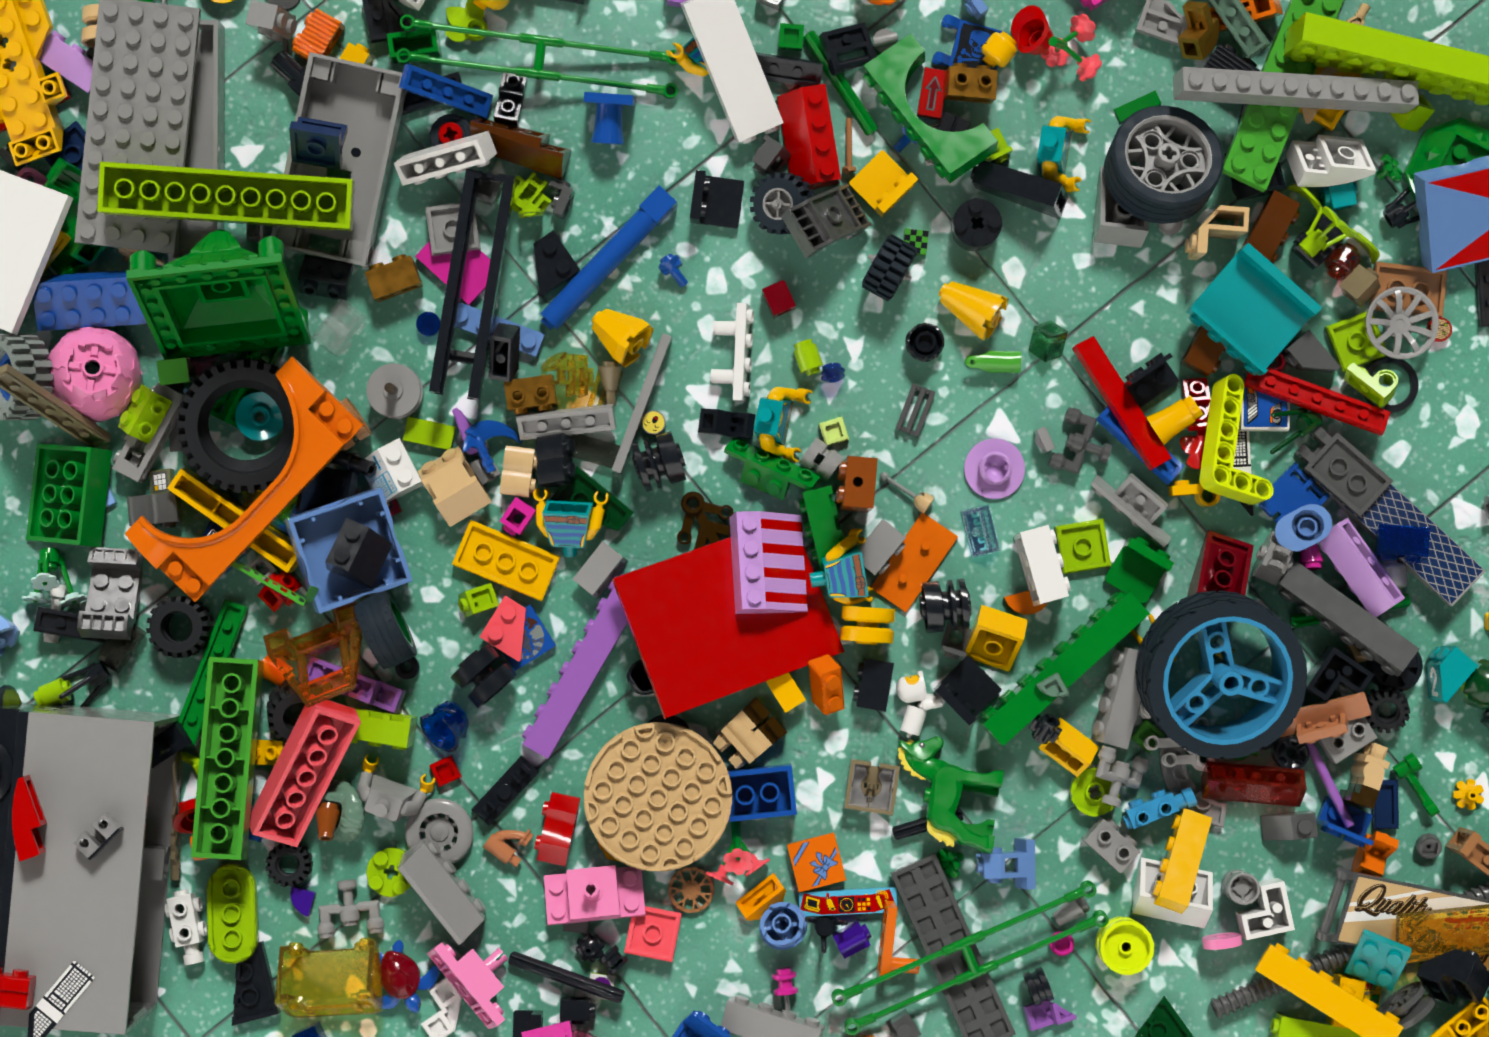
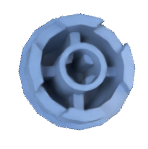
M777 902L770 905L760 919L759 931L762 939L768 946L777 950H787L795 947L803 940L807 932L805 913L798 906L790 902Z

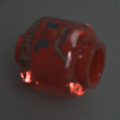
M1349 243L1339 244L1324 262L1327 269L1326 272L1336 280H1343L1360 264L1361 257L1354 245Z

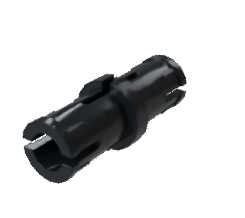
M343 450L330 461L333 464L345 467L348 471L359 472L368 477H372L377 470L375 462L363 459L357 453H347Z

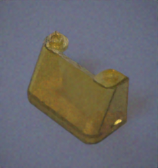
M361 938L359 942L354 944V948L309 951L303 947L302 943L297 942L289 943V946H280L275 1005L288 1016L306 1018L382 1012L383 993L379 945L374 939Z

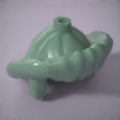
M332 780L320 803L328 802L339 806L338 810L341 813L333 839L343 843L352 842L361 834L365 820L362 801L359 799L356 790L348 782ZM315 812V814H314L313 817H314V819L316 820V823H317L316 812Z

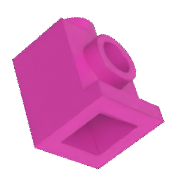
M515 497L500 519V522L504 524L502 529L512 536H515L516 533L522 535L535 517L536 509L520 498ZM517 514L523 516L521 523L515 522L514 518Z

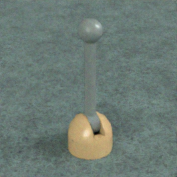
M887 472L880 474L881 481L889 482L914 498V506L923 514L933 502L934 497L930 494L922 492L916 495L890 478Z

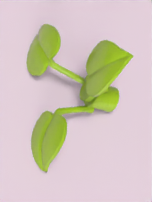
M1297 184L1289 185L1286 188L1306 198L1317 210V215L1310 229L1305 233L1307 237L1298 244L1309 257L1313 258L1320 250L1324 251L1327 247L1346 237H1353L1367 252L1371 264H1374L1379 259L1380 253L1371 241L1339 219L1332 209L1327 206L1322 208L1320 202L1308 189L1298 187ZM1322 214L1332 221L1323 232L1320 229L1314 231ZM1334 226L1344 233L1326 243L1328 240L1326 234Z

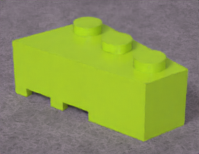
M351 707L356 710L361 721L351 743H358V740L368 741L367 745L382 747V744L391 745L392 749L406 750L414 745L418 716Z

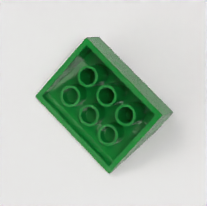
M37 443L26 540L101 547L112 455L111 450Z

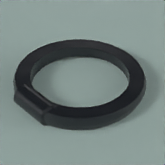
M1384 356L1374 360L1367 366L1366 370L1370 376L1380 365L1390 363L1403 368L1410 379L1411 386L1406 399L1397 405H1386L1382 408L1395 413L1406 409L1413 403L1418 393L1419 382L1415 370L1407 361ZM1365 397L1369 404L1376 406L1374 403H1372L1369 399Z

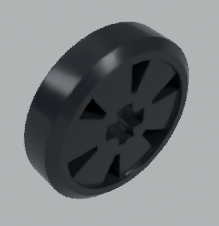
M1419 651L1399 677L1395 674L1393 676L1387 674L1381 669L1382 665L1374 659L1373 661L1367 660V670L1375 674L1371 681L1377 687L1382 686L1383 689H1386V685H1390L1392 690L1396 687L1400 692L1406 691L1418 682L1422 674L1423 663Z

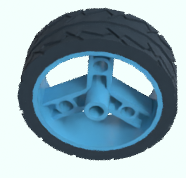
M1199 592L1171 605L1157 617L1150 626L1149 631L1146 632L1140 644L1136 661L1137 690L1144 708L1153 721L1182 748L1208 758L1222 759L1225 757V759L1245 757L1260 751L1263 746L1267 747L1277 740L1292 724L1293 718H1296L1303 704L1307 687L1306 658L1298 638L1289 625L1259 602L1235 592ZM1226 622L1248 623L1259 628L1270 648L1272 658L1271 674L1234 664ZM1197 633L1202 655L1198 666L1200 672L1170 699L1168 681L1174 657L1181 646L1193 634ZM1217 635V640L1210 644L1211 638ZM1220 652H1221L1222 659H1221L1219 656L1215 655L1214 653H1220ZM1259 680L1257 686L1252 688V684ZM1210 681L1213 685L1202 693L1201 690ZM1223 694L1227 696L1239 694L1260 700L1247 714L1235 721L1214 726L1193 724ZM1197 696L1195 702L1189 704L1191 698Z

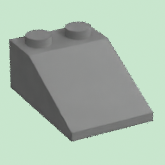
M1101 166L1094 217V242L1142 248L1149 232V222L1134 217L1114 200L1106 186L1104 167Z

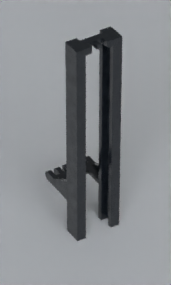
M466 169L429 387L431 394L444 395L450 360L455 363L473 364L467 399L480 401L485 368L489 367L488 363L490 361L489 337L492 331L517 181L515 176L494 175L491 172L483 173V171ZM484 179L501 182L503 187L475 353L453 350L452 341L479 180Z

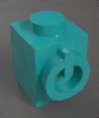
M1355 181L1319 187V199L1322 207L1327 206L1333 211L1352 208L1357 204L1358 188Z

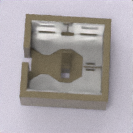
M850 758L843 807L846 809L893 815L900 766L879 763L877 767L871 766V761Z

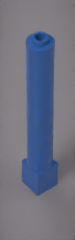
M658 185L641 203L639 209L545 307L540 313L543 317L540 321L549 330H552L553 327L558 330L640 242L677 207V201Z

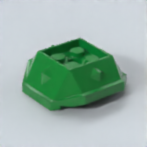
M1462 117L1425 130L1402 174L1414 201L1416 200L1414 173L1446 165H1460L1476 158L1488 156L1489 131Z

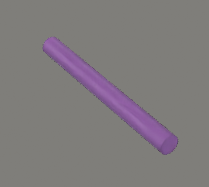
M1306 743L1309 748V755L1345 828L1355 825L1315 743Z

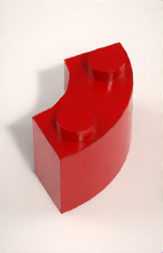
M552 792L550 800L544 802L542 815L546 816L542 835H537L534 849L538 850V861L566 866L581 798Z

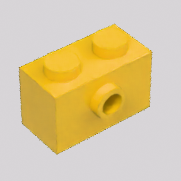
M1060 717L1058 719L1060 722L1058 727L1062 729V732L1055 743L1050 741L1047 744L1040 743L1038 748L1078 777L1091 764L1099 746Z

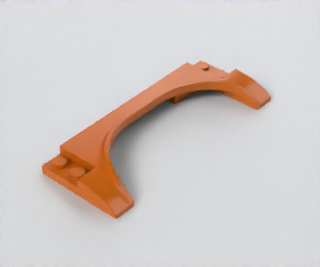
M293 356L275 374L285 390L293 415L294 439L290 456L281 473L249 508L231 525L208 536L194 538L173 536L155 528L144 516H141L125 533L136 549L156 569L160 568L194 602H197L365 426Z

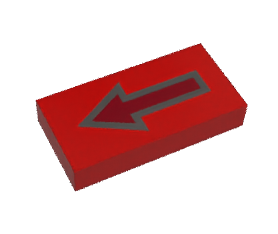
M925 67L917 116L941 119L946 70Z

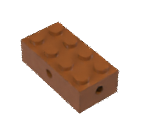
M847 456L844 461H841L837 472V480L841 481V486L838 487L835 495V504L839 505V510L868 513L874 508L878 458Z

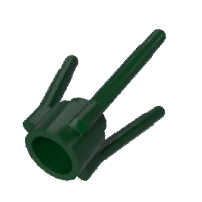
M1305 408L1271 413V417L1299 415L1296 420L1299 430L1270 450V454L1276 453L1299 436L1303 438L1312 430L1321 426V414Z

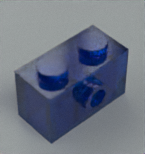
M1379 524L1376 533L1375 556H1381L1383 561H1396L1397 557L1406 558L1408 563H1421L1422 560L1428 558L1430 528Z

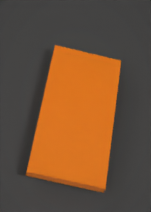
M925 513L920 514L906 534V538L903 541L906 546L897 556L895 554L891 556L888 561L890 563L888 568L882 575L879 574L871 585L875 592L904 612L908 611L921 592V584L928 582L958 538L957 535Z

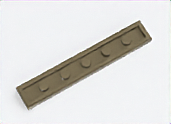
M9 364L0 366L1 389L88 447L95 448L111 441V434L27 376Z

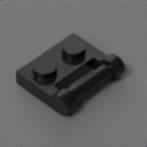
M865 22L822 32L819 35L829 63V72L832 76L841 74V71L861 67L877 57ZM864 50L865 56L839 62L838 56Z

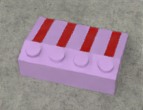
M741 511L731 515L729 519L735 614L808 612L802 516L763 511Z

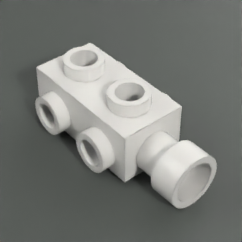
M188 889L173 892L174 897L166 899L167 904H165V914L167 918H170L172 926L169 929L170 939L172 942H175V947L184 946V965L203 962V951H200L198 944L204 941V936L207 935L206 922L201 921L199 914L203 910L202 900L200 897H196L195 892L189 893ZM178 904L184 906L183 913L179 912ZM183 928L189 931L188 937H184Z

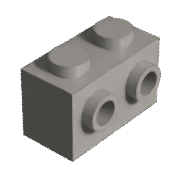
M251 0L245 24L257 30V33L267 36L269 40L281 42L282 39L291 40L292 34L295 33L297 27L296 16L278 5Z
M884 519L867 537L866 542L860 546L864 568L873 576L877 572L882 575L890 565L887 560L891 555L895 554L897 556L906 546L903 543L906 537Z
M1362 717L1348 721V732L1336 738L1327 737L1317 742L1331 763L1337 764L1378 737L1366 718Z
M1099 817L1081 839L1121 874L1140 853L1136 848L1138 843L1128 834L1125 837L1117 831L1120 827L1112 819L1108 818L1105 820Z

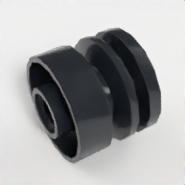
M671 431L656 436L657 447L652 448L648 440L644 439L646 451L643 452L640 451L638 442L631 444L635 470L639 481H641L647 492L653 490L650 480L654 478L658 488H662L661 476L663 475L667 476L671 484L687 480L683 470L686 464L679 443L675 444Z
M957 579L956 590H954L952 580H947L946 591L943 592L938 581L921 584L922 596H919L920 613L927 633L943 632L945 620H949L952 630H957V619H960L962 629H969L971 600L964 579Z

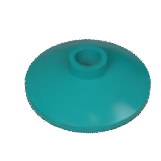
M250 393L237 405L235 421L239 430L246 437L253 440H267L274 437L283 426L282 413L276 402L266 393ZM258 411L264 414V418L261 421L255 419V413Z

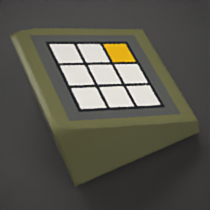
M174 469L149 471L151 495L173 493L167 487L175 477Z

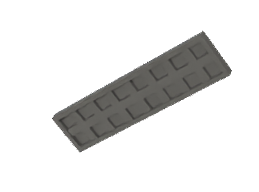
M935 853L890 872L927 956L941 950L946 945L971 935ZM976 944L971 945L970 947L978 965L984 964ZM961 950L930 961L940 985L970 970ZM989 973L959 986L954 985L943 990L963 1037H1010L1016 1034Z

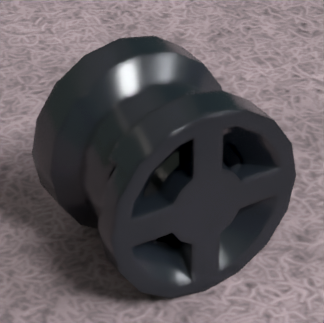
M615 944L597 961L600 965H604L607 968V973L611 976L628 961V958L619 953V948ZM621 959V961L614 968H611Z

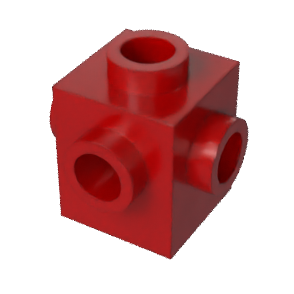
M284 570L279 574L274 572L269 576L270 579L295 593L302 587L293 575L286 573ZM266 585L257 595L274 613L285 604L289 607L295 602ZM281 587V589H280V590H282V591L285 592V593H287V591H288V590H286V589L283 588V587Z

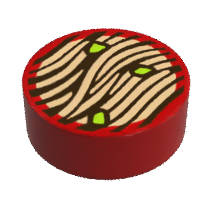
M1438 317L1439 328L1434 342L1445 341L1451 336L1452 325L1447 319ZM1432 320L1426 325V329L1430 331L1432 330Z

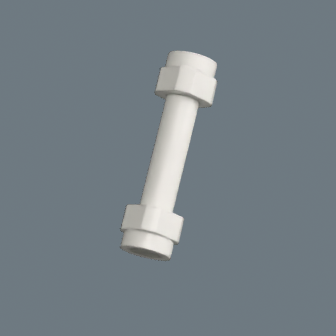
M60 584L59 587L52 588L50 591V596H53L51 609L61 610L60 601L67 595L66 585ZM43 634L44 642H59L60 636Z

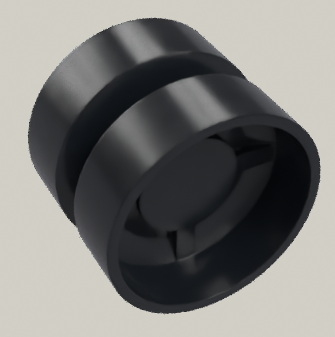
M487 644L479 651L475 650L458 665L459 669L450 677L461 690L474 683L475 687L469 693L468 698L477 709L486 704L517 676L507 663L502 664L495 670L492 668L500 655L490 644Z

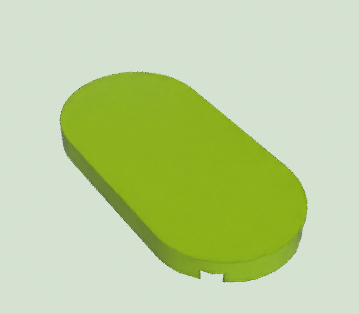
M227 864L216 870L209 878L206 887L208 945L213 955L219 960L234 964L247 960L255 952L258 945L257 884L255 877L247 868L237 864Z

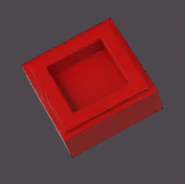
M453 755L429 765L439 788L462 777Z

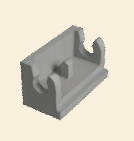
M602 541L572 580L598 599L628 560Z

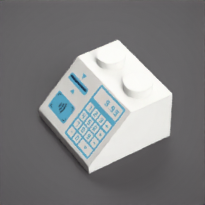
M400 438L378 448L365 458L375 462V466H377V470L372 477L366 475L365 477L371 489L382 488L387 503L424 485Z

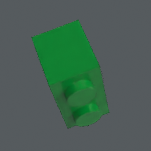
M418 29L412 32L403 31L387 34L389 55L394 64L399 63L396 54L401 48H406L411 53L426 54L429 57H442L439 33L435 29L431 31ZM401 53L399 55V58L401 60H406L408 58V55L406 53Z

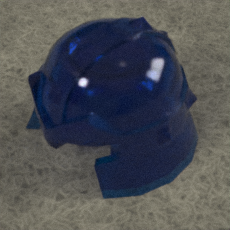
M446 701L442 704L438 703L431 715L428 713L420 717V726L425 736L433 745L442 751L454 752L461 740L466 738L469 719L466 712L457 703Z

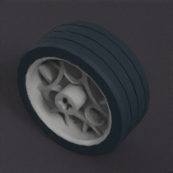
M1151 106L1136 111L1121 124L1109 147L1104 161L1106 186L1114 200L1134 217L1159 224L1177 223L1186 220L1203 208L1219 182L1224 160L1221 143L1215 132L1204 120L1179 107ZM1138 161L1139 166H1132L1130 162ZM1181 184L1184 190L1179 191L1175 185Z

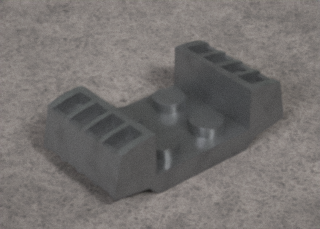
M848 184L834 187L808 198L802 203L789 208L780 216L804 254L805 259L817 254L824 247L843 238L847 241L859 235L872 225L865 216L866 214L862 211L860 204L856 201L854 194L850 191Z
M90 547L87 562L92 571L85 611H79L77 629L81 638L131 640L133 625L136 621L144 558L137 549Z

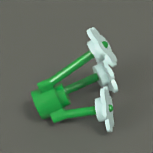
M44 548L39 551L37 575L31 578L34 592H29L28 596H22L21 599L34 603H50L51 600L44 598V594L40 593V590L51 591L52 588L60 586V581L57 580V577L48 573L56 571L58 566H60L68 591L65 600L60 601V605L62 607L77 605L87 600V595L73 591L65 566V557L60 556L59 550L56 548Z

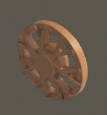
M691 866L678 870L672 876L669 882L668 894L671 902L677 909L686 913H696L705 909L710 904L714 895V884L711 877L706 875L703 869ZM690 871L691 880L685 881L682 873ZM698 872L705 876L701 883L694 880ZM675 879L683 883L681 889L673 887ZM710 885V893H702L701 886ZM682 892L684 898L676 902L673 895ZM699 895L706 900V903L702 906L695 900ZM686 899L693 900L692 909L684 908Z

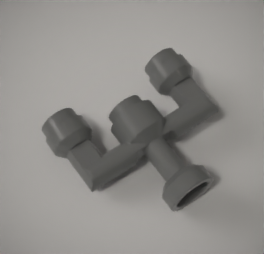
M1068 407L1064 421L1071 425L1080 424L1085 426L1083 434L1077 432L1074 434L1069 433L1065 447H1068L1069 451L1076 453L1073 461L1066 459L1063 454L1053 452L1048 466L1057 471L1063 469L1079 475L1085 457L1084 451L1098 455L1099 461L1106 463L1110 456L1112 445L1106 443L1101 447L1088 442L1094 432L1097 423L1096 418L1082 414L1080 409Z

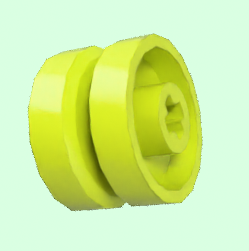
M1117 916L1111 918L1108 924L1100 927L1096 934L1095 948L1098 957L1106 966L1119 974L1133 975L1141 972L1149 965L1154 955V942L1151 934L1142 924L1130 917ZM1128 942V945H1125V949L1123 950L1122 944Z

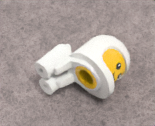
M922 670L917 671V675L903 676L898 679L896 691L902 701L906 703L919 701L917 706L924 710L943 707L942 699L939 695L927 693Z

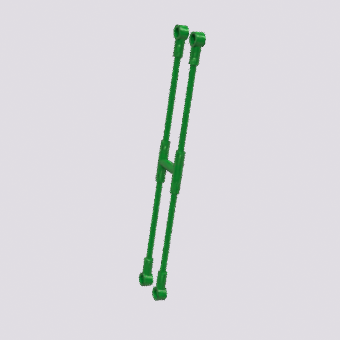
M409 14L403 15L400 19V26L405 31H410L413 28L429 31L435 29L519 40L520 43L536 45L534 69L429 57L426 54L411 53L406 48L399 49L396 54L397 61L402 65L409 62L442 64L516 74V76L558 82L559 80L641 90L646 91V93L663 95L666 99L675 98L678 92L677 86L673 83H668L665 86L648 83L647 85L565 75L560 74V72L543 70L546 46L563 48L564 46L647 57L649 60L667 62L670 66L678 65L677 61L673 62L670 60L666 52L654 50L648 52L565 41L563 38L534 34H512L432 23V21L414 19ZM405 19L411 20L412 24L410 26L403 25V21ZM401 53H406L408 55V58L406 60H401L399 58V55ZM672 88L674 90V94H667L666 89Z
M1086 880L1081 883L1079 888L1064 894L1059 899L990 929L980 930L942 947L941 950L866 983L861 985L859 983L845 990L835 989L831 993L832 1002L836 1006H843L847 999L863 993L865 989L943 955L947 956L960 950L970 969L955 976V979L877 1013L867 1014L858 1019L848 1018L844 1022L846 1033L852 1036L856 1035L860 1028L876 1022V1019L954 985L959 986L998 969L1000 965L1078 931L1081 933L1095 926H1106L1109 921L1108 916L1103 910H1096L1092 917L1076 923V926L1001 959L996 961L994 959L980 966L970 947L985 940V937L1065 902L1070 903L1084 896L1091 898L1095 896L1097 891L1093 882ZM1086 887H1092L1089 892H1085ZM1099 916H1104L1103 920L1097 921V918ZM838 995L843 996L840 1000H836L835 997ZM851 1024L856 1025L853 1029H849L848 1027Z

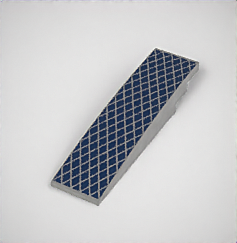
M1305 470L1303 471L1309 478L1312 477ZM1314 479V483L1324 493L1327 492L1330 495L1329 498L1392 558H1397L1398 563L1405 564L1408 573H1412L1428 590L1436 593L1449 607H1452L1486 572L1392 484L1385 489L1361 517H1357Z

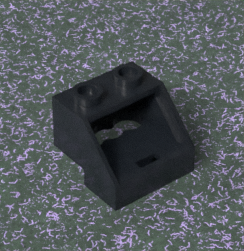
M1454 949L1423 962L1417 973L1418 978L1433 998L1454 1005L1457 997L1481 1004L1489 987V972L1482 963L1480 956L1471 950L1464 952Z

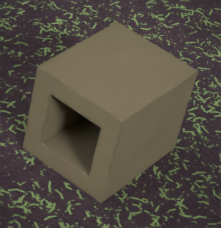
M1360 264L1339 285L1342 294L1360 308L1381 286L1378 280L1379 275L1372 268L1367 267L1365 269Z

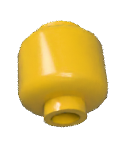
M1004 31L1001 33L994 32L981 47V52L984 55L982 60L991 68L995 66L1004 68L1017 53L1015 46L1017 42Z

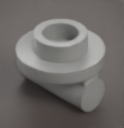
M881 29L872 37L873 46L879 53L884 52L898 42L897 33H893L888 29Z

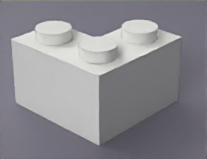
M1279 878L1259 882L1260 894L1257 898L1259 907L1235 912L1239 932L1246 940L1295 930L1285 882Z

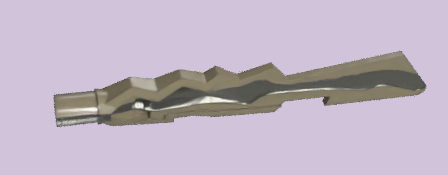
M182 750L176 753L172 765L174 801L171 814L172 823L178 814L180 802ZM172 826L170 833V880L176 881L180 880L181 833L175 831Z

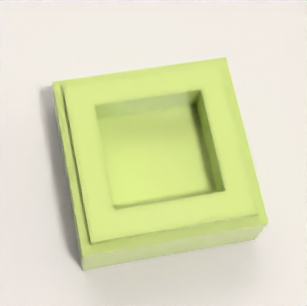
M842 417L819 423L824 443L828 446L849 440Z

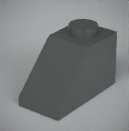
M1310 330L1301 334L1282 350L1286 363L1297 370L1332 373L1341 368Z
M1305 810L1260 816L1263 840H1298L1318 837L1315 812Z

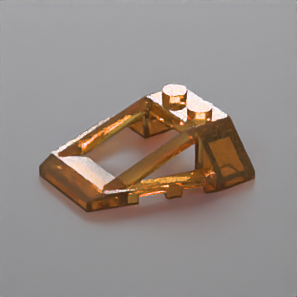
M356 601L332 609L335 622L294 638L287 628L263 636L268 657L307 708L355 689L362 641V631L354 612V605L357 604ZM339 647L343 668L309 681L306 660ZM285 660L297 661L299 683Z

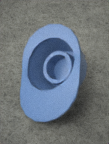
M1318 504L1302 506L1283 516L1278 521L1275 527L1276 540L1281 546L1291 551L1305 550L1329 535L1332 529V518L1330 513Z

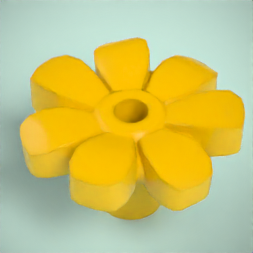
M1467 779L1466 784L1463 781H1458L1455 784L1459 790H1454L1452 797L1459 799L1456 802L1459 808L1467 806L1468 810H1474L1476 808L1475 802L1478 804L1483 803L1484 798L1479 794L1484 789L1481 785H1475V780Z

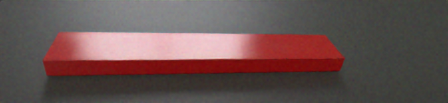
M1092 336L1075 345L1072 350L1148 469L1151 471L1169 461L1172 457L1096 338Z
M1268 367L1266 368L1268 371L1261 376L1257 374L1252 375L1247 371L1244 387L1380 436L1384 434L1390 411Z

